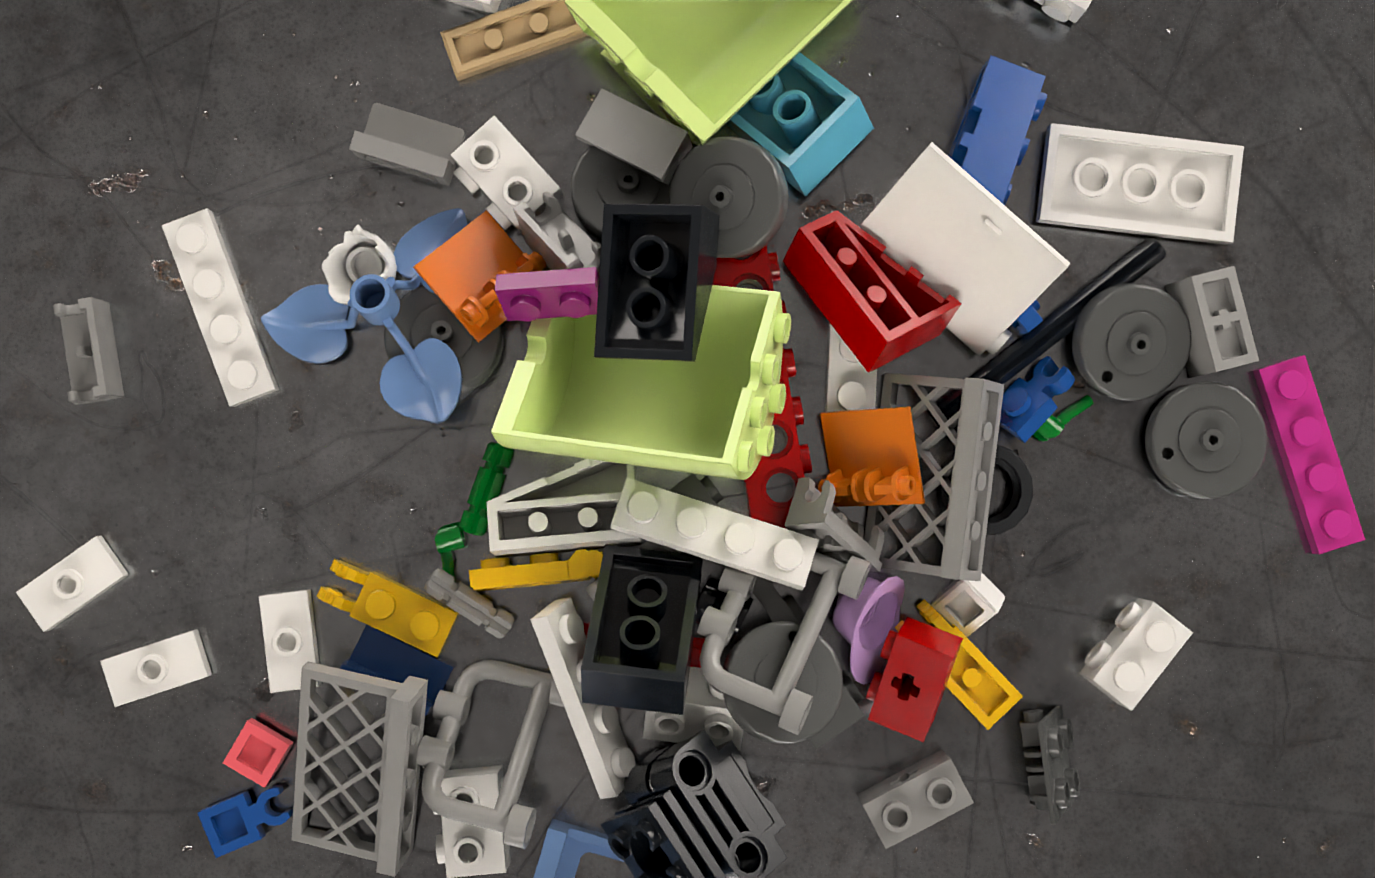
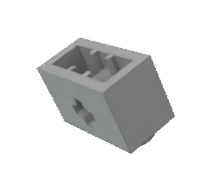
M943 750L922 759L857 794L885 849L974 803L951 758Z

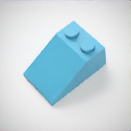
M800 52L726 123L740 138L753 141L768 150L780 164L786 181L805 197L874 129L860 97Z

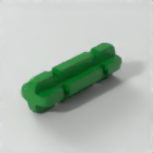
M497 442L487 444L482 458L486 461L484 467H479L467 503L470 504L469 510H464L459 523V528L462 531L475 536H483L486 533L488 527L486 502L499 496L506 477L502 473L504 468H509L514 454L513 449L503 447Z

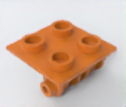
M486 210L413 268L479 343L507 320L495 293L496 275L542 271L546 267V262L535 251L530 255L523 253Z
M910 406L820 413L830 474L826 479L819 481L818 490L822 492L821 487L824 481L829 480L836 489L833 502L836 507L925 503Z

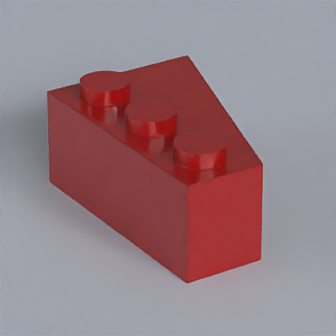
M836 210L800 227L783 262L869 373L941 335L962 303L950 294L946 299L921 281L924 276L913 266L907 271L884 254L886 246Z

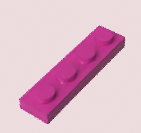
M1297 356L1253 370L1312 554L1320 555L1365 540L1306 356Z

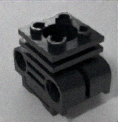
M705 730L699 731L693 737L676 743L672 747L655 749L636 764L624 781V793L630 805L620 808L615 812L616 816L608 818L600 824L608 836L611 850L616 856L624 860L635 878H766L788 858L774 837L787 825L776 807L754 785L749 775L746 761L733 741L715 746Z

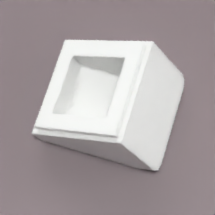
M981 573V581L954 580L932 602L931 606L950 625L954 624L968 637L999 612L1005 596Z

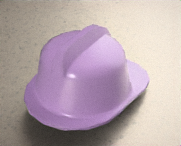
M898 576L889 577L883 582L867 577L863 590L857 600L841 593L838 595L837 604L833 612V625L851 645V673L854 680L863 685L871 683L876 671L879 673L884 671L888 660L880 657L884 642L890 629L898 632L894 627L899 623L900 607L905 592L904 580Z

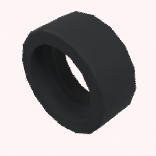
M997 445L995 463L1007 471L1012 481L1013 494L1009 505L1002 513L988 518L986 535H1000L1016 527L1028 513L1034 496L1033 479L1024 460L1011 449ZM955 452L942 465V469L954 459ZM940 484L936 487L937 501L942 512L948 509L949 495Z

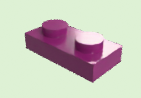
M596 267L497 274L495 293L507 321H533L556 317L580 318L586 315H597L599 274Z

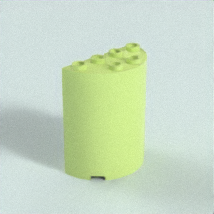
M564 0L569 12L581 30L604 48L600 54L618 75L657 115L688 131L690 140L696 145L700 143L704 145L854 1Z
M712 285L695 362L594 357L597 315H586L580 318L556 317L533 320L526 335L528 340L526 357L524 361L517 360L491 430L493 437L500 445L511 449L746 480L757 468L761 457L770 456L773 450L775 430L772 422L774 413L781 414L783 412L786 400V386L780 383L783 344L788 342L791 331V315L782 311L780 292Z

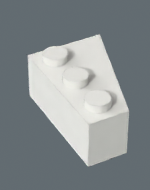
M584 459L575 463L571 468L547 478H540L487 501L490 552L496 558H508L543 553L573 552L579 549H604L605 545L621 547L642 545V538L610 528L626 478L637 480L636 465Z

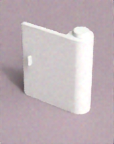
M933 142L928 145L859 226L886 246L884 254L907 271L913 266L924 275L921 281L946 299L950 294L962 303L946 328L978 356L985 350L994 355L1012 335L1007 328L1070 265V262Z

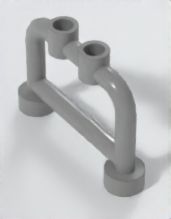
M815 551L810 571L822 575V578L772 690L731 674L721 666V653L733 635L738 616L745 601L751 596L757 580L756 575L726 566L718 585L719 591L727 593L720 609L711 606L706 608L697 631L699 635L706 637L700 654L701 671L709 684L723 693L780 716L778 727L799 735L809 714L813 696L795 689L837 591L857 600L867 580L871 562L852 555L846 564Z
M482 660L471 664L461 672L452 692L439 691L433 707V718L441 720V725L436 738L427 735L422 738L416 757L417 764L425 766L421 790L424 801L433 812L448 819L504 833V844L526 849L533 833L536 809L519 805L517 802L549 703L564 707L552 674L501 661ZM486 679L533 689L494 809L450 798L444 794L441 787L444 774L449 770L453 761L455 742L460 727L464 725L469 714L473 689L480 681Z

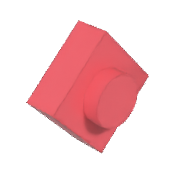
M251 718L247 720L223 764L265 788L271 783L294 742Z

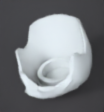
M359 224L356 225L353 231H346L344 233V242L334 246L328 252L329 256L322 263V271L328 282L330 296L335 302L348 305L350 289L358 278L367 274L381 276L385 281L388 277L396 278L397 265L391 248L377 235L363 230Z

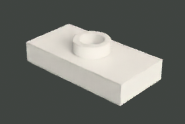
M95 536L16 593L42 631L46 632L52 630L129 574L102 536Z
M311 589L259 596L270 693L301 689L302 667L308 661L320 664ZM316 680V687L321 686L322 682Z
M198 629L100 661L115 707L212 675Z

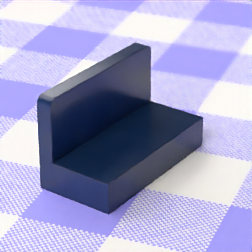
M366 624L350 658L342 662L339 669L403 683L408 676L428 680L425 716L433 711L436 697L440 690L445 689L456 665Z

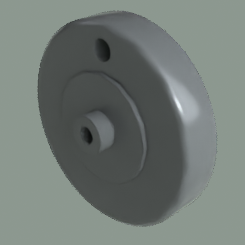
M716 137L709 139L704 145L700 143L695 146L680 161L670 185L669 204L703 205L720 216L717 258H740L761 250L780 230L788 208L787 181L778 161L761 145L737 137Z
M590 146L581 155L574 167L570 188L572 203L578 220L591 235L602 241L604 204H669L671 183L669 185L662 183L640 169L595 146Z
M1138 283L1114 285L1093 297L1080 313L1072 338L1074 361L1084 380L1098 392L1124 401H1140L1152 398L1170 387L1183 371L1191 347L1189 322L1180 304L1165 291L1157 287Z
M423 285L411 290L400 299V309L394 319L395 324L405 336L412 349L426 339L436 338L447 344L454 351L462 370L461 394L475 389L489 378L497 367L503 351V330L501 325L478 343L435 293L428 291ZM385 327L384 344L388 359L390 360L397 355H403L404 352Z
M1199 382L1180 387L1169 393L1159 402L1147 424L1145 446L1152 469L1158 478L1170 489L1191 498L1217 499L1240 491L1255 478L1265 460L1268 436L1266 425L1259 409L1243 392L1223 383Z
M777 621L748 631L731 648L723 669L772 690L801 624L790 621ZM819 634L795 689L813 696L809 714L799 735L779 728L780 716L726 693H723V698L735 722L754 738L774 744L801 742L821 732L835 716L843 693L842 669L833 648Z

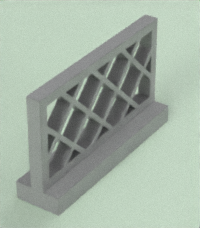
M884 373L880 408L897 407L898 385L912 386L921 399L911 409L912 420H916L928 409L941 426L924 442H922L915 431L914 433L918 459L922 457L935 475L923 485L924 498L941 484L949 495L948 509L937 518L926 503L900 505L894 512L891 511L888 505L868 506L864 540L867 543L870 541L871 531L875 525L881 528L883 532H886L891 527L903 547L891 558L880 557L881 568L940 576L955 580L981 581L1004 384L979 378L965 377V379ZM924 387H933L935 389L928 394ZM949 389L962 390L960 410L947 420L935 402ZM947 435L955 445L954 459L942 469L929 450ZM916 506L929 525L911 540L898 520ZM934 533L943 544L941 566L928 564L917 549ZM910 555L914 562L903 561V559Z
M309 661L302 667L292 823L293 841L376 861V873L392 877L397 875L412 853L414 845L421 766L417 764L416 757L424 732L428 680L408 676L403 683ZM316 680L330 683L342 699L328 707L316 692ZM368 692L387 697L385 713L375 718L359 698L364 693ZM346 705L350 707L364 725V727L351 735L334 715L335 712ZM322 721L339 741L338 744L327 751L313 735L314 726ZM368 733L373 736L382 748V756L373 762L356 742ZM343 749L347 751L361 769L348 778L331 758ZM318 765L323 768L336 785L325 793H322L310 778L311 770ZM365 776L379 792V799L371 804L367 803L353 785ZM340 792L343 793L357 811V813L345 820L329 801L330 798ZM317 807L333 828L323 831L307 827L308 812ZM363 819L376 834L375 843L360 840L350 826Z

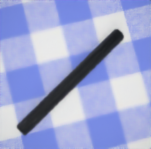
M1153 237L1145 239L1043 319L1030 332L1016 340L969 378L986 379L1005 384L1073 331L1080 313L1098 293L1114 285L1134 283L1166 257V251L1163 246ZM954 389L936 403L947 420L960 410L962 390ZM928 410L927 414L930 420L939 429L941 426Z

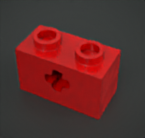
M908 616L899 632L890 629L880 657L888 660L883 674L876 671L866 695V699L874 702L868 720L924 742L935 719L963 638ZM908 674L912 675L914 679H909Z

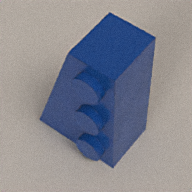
M991 55L981 69L948 156L1005 205L1012 189L1010 181L1015 166L1019 167L1030 142V139L1025 138L1031 120L1037 121L1047 98V94L1041 92L1046 76Z

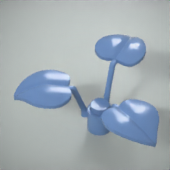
M455 208L437 213L415 225L400 239L394 251L397 272L411 280H395L393 277H388L385 281L381 276L375 274L364 275L353 283L350 289L348 305L335 302L328 292V285H310L293 293L278 307L261 316L262 324L273 340L286 352L302 361L315 364L332 361L346 351L348 336L345 329H351L356 326L359 313L366 321L373 325H385L404 354L391 358L381 372L379 384L384 400L395 412L405 417L435 424L446 421L454 411L461 395V365L454 351L447 344L436 338L426 339L412 349L394 322L400 309V300L395 290H414L422 283L428 291L435 293L413 267L468 225L464 211L461 208Z

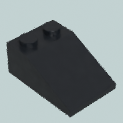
M604 204L594 357L695 362L717 266L720 218L718 214L703 205Z
M605 545L581 665L582 703L683 715L690 673L703 558L691 554Z

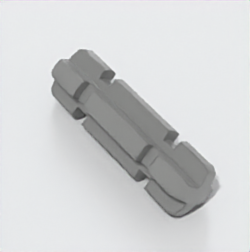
M437 568L430 575L425 584L426 593L439 601L445 599L448 607L478 626L481 623L484 624L485 630L499 639H502L509 632L514 623V617L511 613L500 606L494 608L492 601L461 581L458 584L455 583L454 577L442 569Z

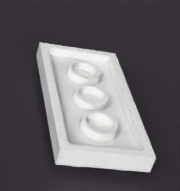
M1051 123L1047 126L1036 222L1222 245L1231 244L1234 240L1244 146Z

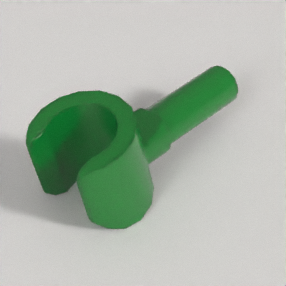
M1085 395L1061 411L1056 417L1052 414L1033 435L1042 442L1058 436L1071 419L1094 404L1092 398L1089 395Z
M460 522L442 526L435 536V545L439 554H441L442 570L452 575L454 579L455 559L452 551L466 548L467 546L464 531L459 528Z

